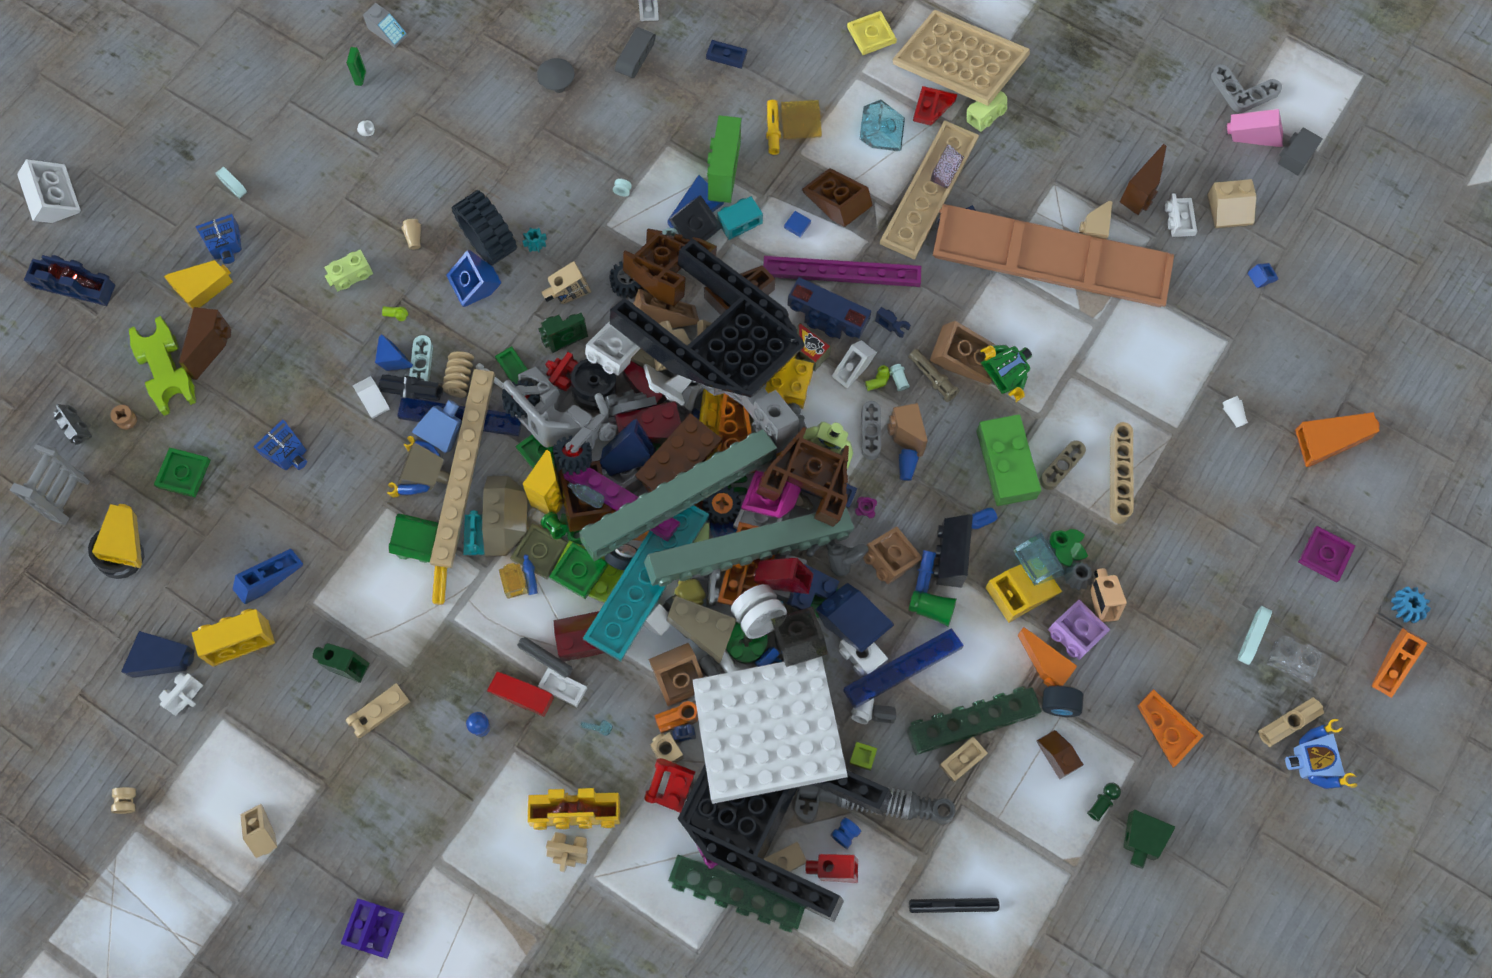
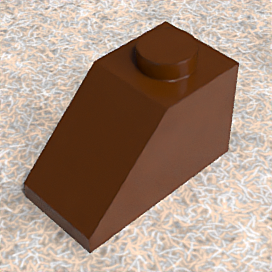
M1056 730L1036 741L1059 780L1084 765L1073 746Z

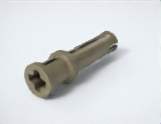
M915 349L909 354L908 358L933 383V388L945 397L944 400L946 402L951 401L957 396L960 389L958 387L955 388L949 382L948 376L942 375L919 349Z

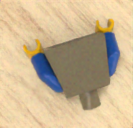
M408 436L407 439L411 444H403L409 453L398 480L400 485L397 486L392 482L388 484L390 488H395L393 492H387L393 498L399 495L425 493L434 487L436 481L448 485L450 473L441 470L444 460L440 457L436 448L428 442L415 441L414 437Z

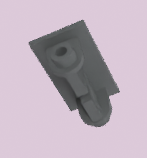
M56 404L58 410L54 412V419L61 429H66L64 433L71 443L78 445L82 442L83 437H92L87 425L77 415L75 408L70 405Z

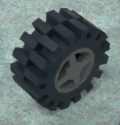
M622 261L619 262V266L615 264L614 269H611V275H609L612 291L618 297L622 295L623 298L629 296L630 299H633V294L636 296L638 289L644 290L641 285L623 271Z

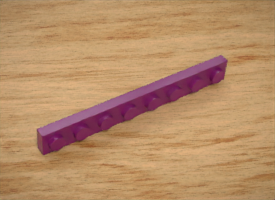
M764 256L763 267L774 278L798 279L800 277L804 280L920 287L922 266Z

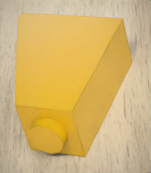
M215 260L164 276L170 286L192 309L194 307H202L233 283L229 277L231 272L224 264L220 266Z
M110 504L92 552L101 560L141 568L142 558L137 516L128 505L119 504L117 506Z

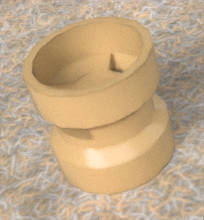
M122 787L112 789L114 803L111 805V813L126 814L135 812L133 798L136 796V788Z

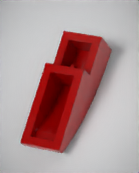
M496 672L487 689V692L542 717H545L554 699L553 694L500 672Z

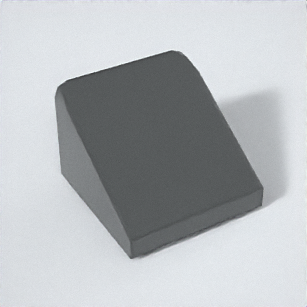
M874 705L872 720L875 722L894 723L896 720L895 707Z

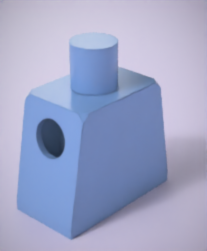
M448 400L444 409L440 406H433L413 429L412 433L445 453L450 452L462 424V420L454 416L459 405Z

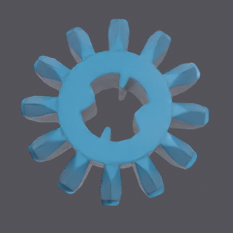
M1405 587L1402 590H1398L1395 593V597L1390 601L1394 604L1391 610L1398 612L1396 618L1402 616L1403 623L1409 621L1417 623L1419 620L1425 619L1426 613L1431 609L1427 606L1430 600L1424 598L1426 592L1419 593L1418 587L1413 589Z

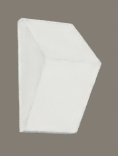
M371 376L353 385L372 419L390 410Z

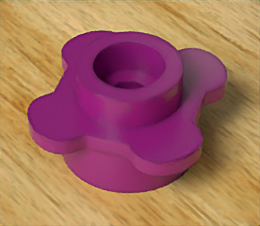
M859 497L855 514L857 516L864 515L868 518H874V509L877 506V501L869 497Z

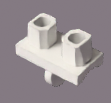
M179 673L174 681L177 684L172 691L169 689L164 690L159 695L162 701L160 705L175 716L187 704L192 707L196 705L192 699L203 687L198 680L188 673L186 675Z

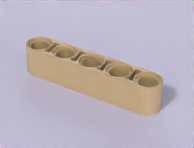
M1126 422L1118 423L1110 435V518L1115 523L1123 524L1134 510L1133 428ZM1118 432H1122L1125 437H1121ZM1118 451L1124 452L1125 456H1121ZM1118 470H1122L1125 473V476L1120 475L1118 473ZM1117 489L1123 490L1126 495H1121ZM1118 509L1124 510L1126 515L1120 514Z

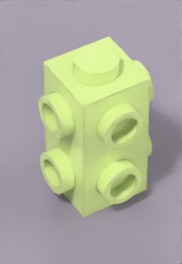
M1000 91L989 106L978 101L972 103L967 109V123L980 132L986 127L991 126L993 121L1002 116L1007 110V96L1005 93Z
M361 250L351 252L346 257L332 261L324 267L328 273L325 275L330 286L334 285L337 292L347 289L352 284L365 280L373 274Z

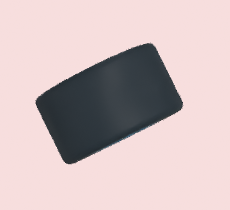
M1046 687L1043 691L1042 710L1050 715L1060 717L1080 716L1083 710L1084 695L1082 691L1072 687Z

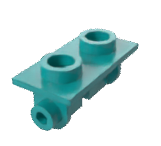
M472 510L470 514L465 515L463 555H485L482 532L483 514H478L476 510Z

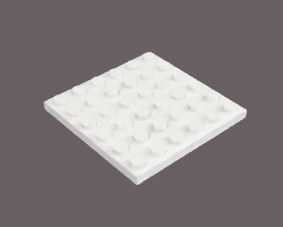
M822 655L693 680L712 804L847 777Z

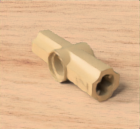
M1314 697L1310 698L1260 729L1258 732L1261 740L1269 747L1273 746L1323 715V706ZM1288 717L1294 720V727L1289 724Z

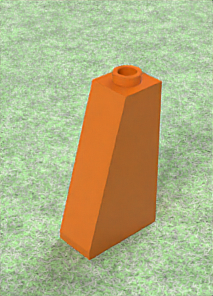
M1374 412L1306 421L1302 422L1295 431L1306 467H1311L1372 439L1379 432L1380 425L1379 421L1375 418Z

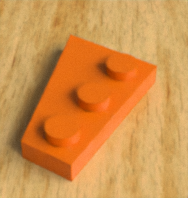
M1154 689L1137 706L1173 768L1204 736Z

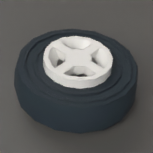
M624 544L605 555V560L614 568L625 570L638 549Z

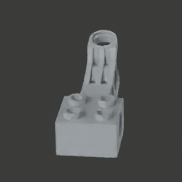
M701 384L714 396L725 393L742 404L754 419L752 426L755 432L763 429L777 447V454L783 451L798 434L799 418L776 390L767 393L764 389L766 384L751 398Z

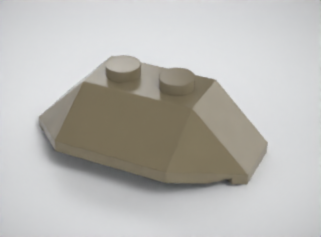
M487 476L485 482L482 520L485 557L507 556L527 534L528 498L525 490L509 476Z

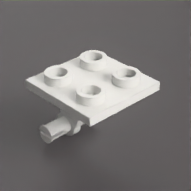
M648 364L643 366L652 391L664 394L671 402L676 401L680 405L685 403L682 392L692 380L680 375L669 378Z

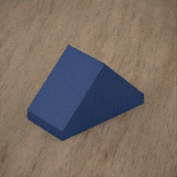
M382 334L379 336L375 360L377 365L386 371L408 369L413 366L391 340Z

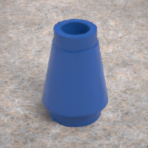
M910 449L901 450V454H899L901 480H912L919 459L917 451Z

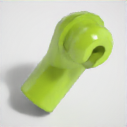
M383 306L382 316L395 317L398 321H405L408 311L404 307Z
M882 365L878 368L875 379L865 381L867 391L884 387L890 377V371L887 366Z

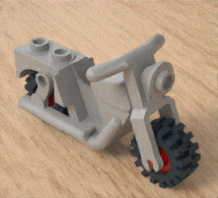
M536 366L518 374V384H515L514 381L506 380L503 383L504 389L502 391L503 409L506 410L507 414L510 413L512 417L516 416L541 445L547 448L553 447L554 465L557 466L558 471L562 469L564 474L569 471V475H573V472H576V475L580 474V470L585 472L586 467L589 468L591 466L590 463H592V450L597 439L607 441L615 436L617 427L613 423H609L608 408L601 393L595 395L600 414L596 415L592 420V416L577 405H572L566 412H559V390Z

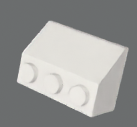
M25 160L17 175L33 221L54 223L80 213L81 210L65 164Z

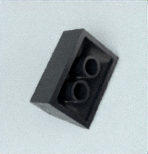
M967 514L944 518L942 525H938L937 537L940 538V545L936 546L935 557L939 558L938 565L934 566L933 577L937 578L936 585L962 588L968 576L973 515Z

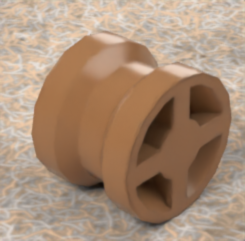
M118 405L111 411V419L119 428L127 430L135 426L137 416L128 406Z

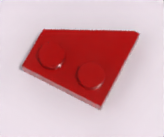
M922 86L913 121L931 126L956 102L958 94Z

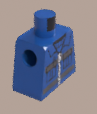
M232 214L196 226L197 231L214 259L222 258L224 264H230L235 261L233 254L240 252L242 248L239 225Z
M281 420L254 446L262 457L283 470L289 469L292 465L300 470L307 464V460L302 457L306 452L305 447L284 420Z

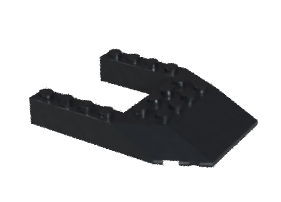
M692 238L679 250L677 265L731 306L688 345L625 297L610 309L609 324L672 373L705 386L751 398L802 350L805 344L797 334L795 325L791 323L785 307Z
M704 764L677 818L704 856L711 862L741 878L835 922L844 903L840 895L764 860L798 787L712 804L706 764ZM846 770V778L812 784L881 816L884 815L892 797L889 788Z

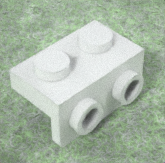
M1171 193L1169 199L1165 202V211L1169 215L1168 229H1171L1172 237L1195 236L1197 234L1192 198H1176V193Z

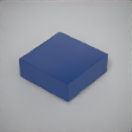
M794 211L785 223L784 228L801 238L810 226L811 220Z

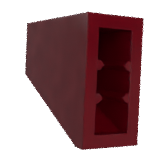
M798 558L759 561L758 567L754 571V582L758 585L767 584L773 590L809 594L814 574Z

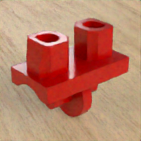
M569 352L566 353L562 360L556 358L554 362L548 360L545 365L549 369L546 373L550 377L549 381L558 389L567 391L571 386V380L565 376L568 372L572 373L578 362L574 360L573 354Z

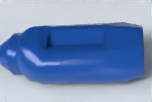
M986 508L972 514V529H979L995 522L998 518L993 508Z
M524 555L525 560L522 565V571L525 576L528 595L537 594L535 567L528 559L529 556Z

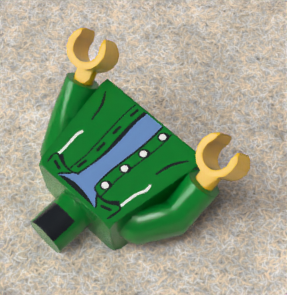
M990 345L981 349L980 351L986 354V358L981 364L1001 394L1009 392V396L1014 395L1015 402L1025 397L1023 390L1028 378L1027 373L1030 371V366L1026 361L1032 357L1031 351L1026 347L1019 351L1016 346L1009 348L1007 345Z

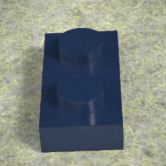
M712 40L706 54V59L742 69L747 56V49Z

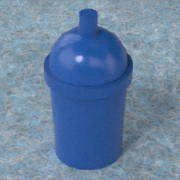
M475 712L467 718L466 726L469 732L479 737L486 736L489 733L490 724L485 714Z

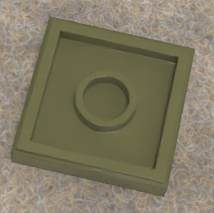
M532 523L510 559L522 566L525 560L524 555H528V559L535 567L534 572L548 579L568 542L561 538L553 539L550 532Z

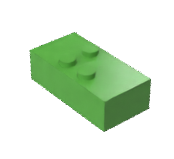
M718 116L715 138L711 137L710 142L712 152L708 153L707 164H710L707 172L709 201L731 203L741 145L742 118Z
M1020 414L981 421L976 432L996 506L1037 499L1041 492V487Z

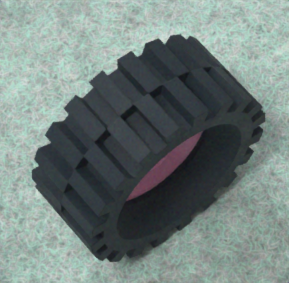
M476 190L451 207L459 227L463 230L466 238L469 239L470 244L481 255L482 259L491 266L517 250L516 240L508 229L507 223L504 222L502 215L498 213L494 204H491L488 197H485L484 193L480 192V190Z

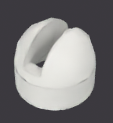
M370 120L360 122L357 131L362 136H371L375 130Z

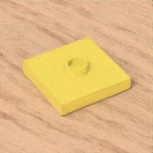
M881 11L847 23V28L862 55L890 46L897 41Z

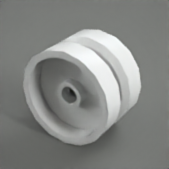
M761 584L740 595L731 607V614L741 624V629L748 638L755 639L777 628L785 619L787 610L782 602L777 599L773 589L767 584Z

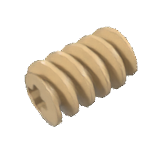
M452 352L448 355L449 361L446 365L447 369L445 370L442 387L445 393L463 398L467 396V393L463 390H468V385L465 383L470 382L468 376L471 375L470 368L473 367L470 361L474 360V356L467 352Z

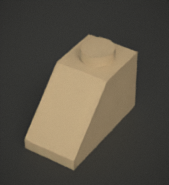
M1112 201L1104 203L1087 214L1085 221L1080 223L1079 233L1107 239L1110 229Z
M262 804L240 814L243 840L255 858L267 855L277 848L276 835Z

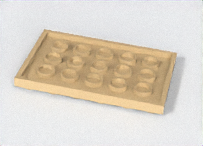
M934 9L893 58V64L989 106L1030 55V49Z

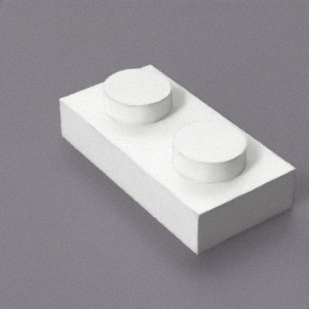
M549 667L538 685V688L553 694V696L576 708L587 690L586 686L569 677H562Z

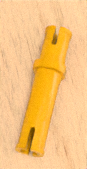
M772 99L767 101L768 131L766 132V139H768L769 154L777 155L780 152L779 139L781 138V132L779 131L778 101Z

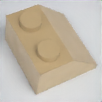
M1252 179L1215 182L1207 194L1215 228L1253 225L1255 221L1256 193Z

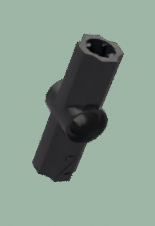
M382 375L379 380L378 387L380 392L397 394L404 398H423L438 401L443 395L442 383L425 381L418 377Z

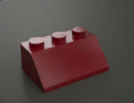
M599 611L553 620L556 646L560 660L565 662L605 653L583 640L584 635Z

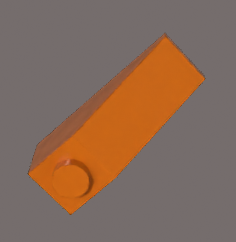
M1023 627L1018 637L1040 678L1044 680V684L1047 687L1063 686L1077 665Z
M1402 628L1392 643L1371 686L1392 698L1426 647L1427 642L1418 635Z

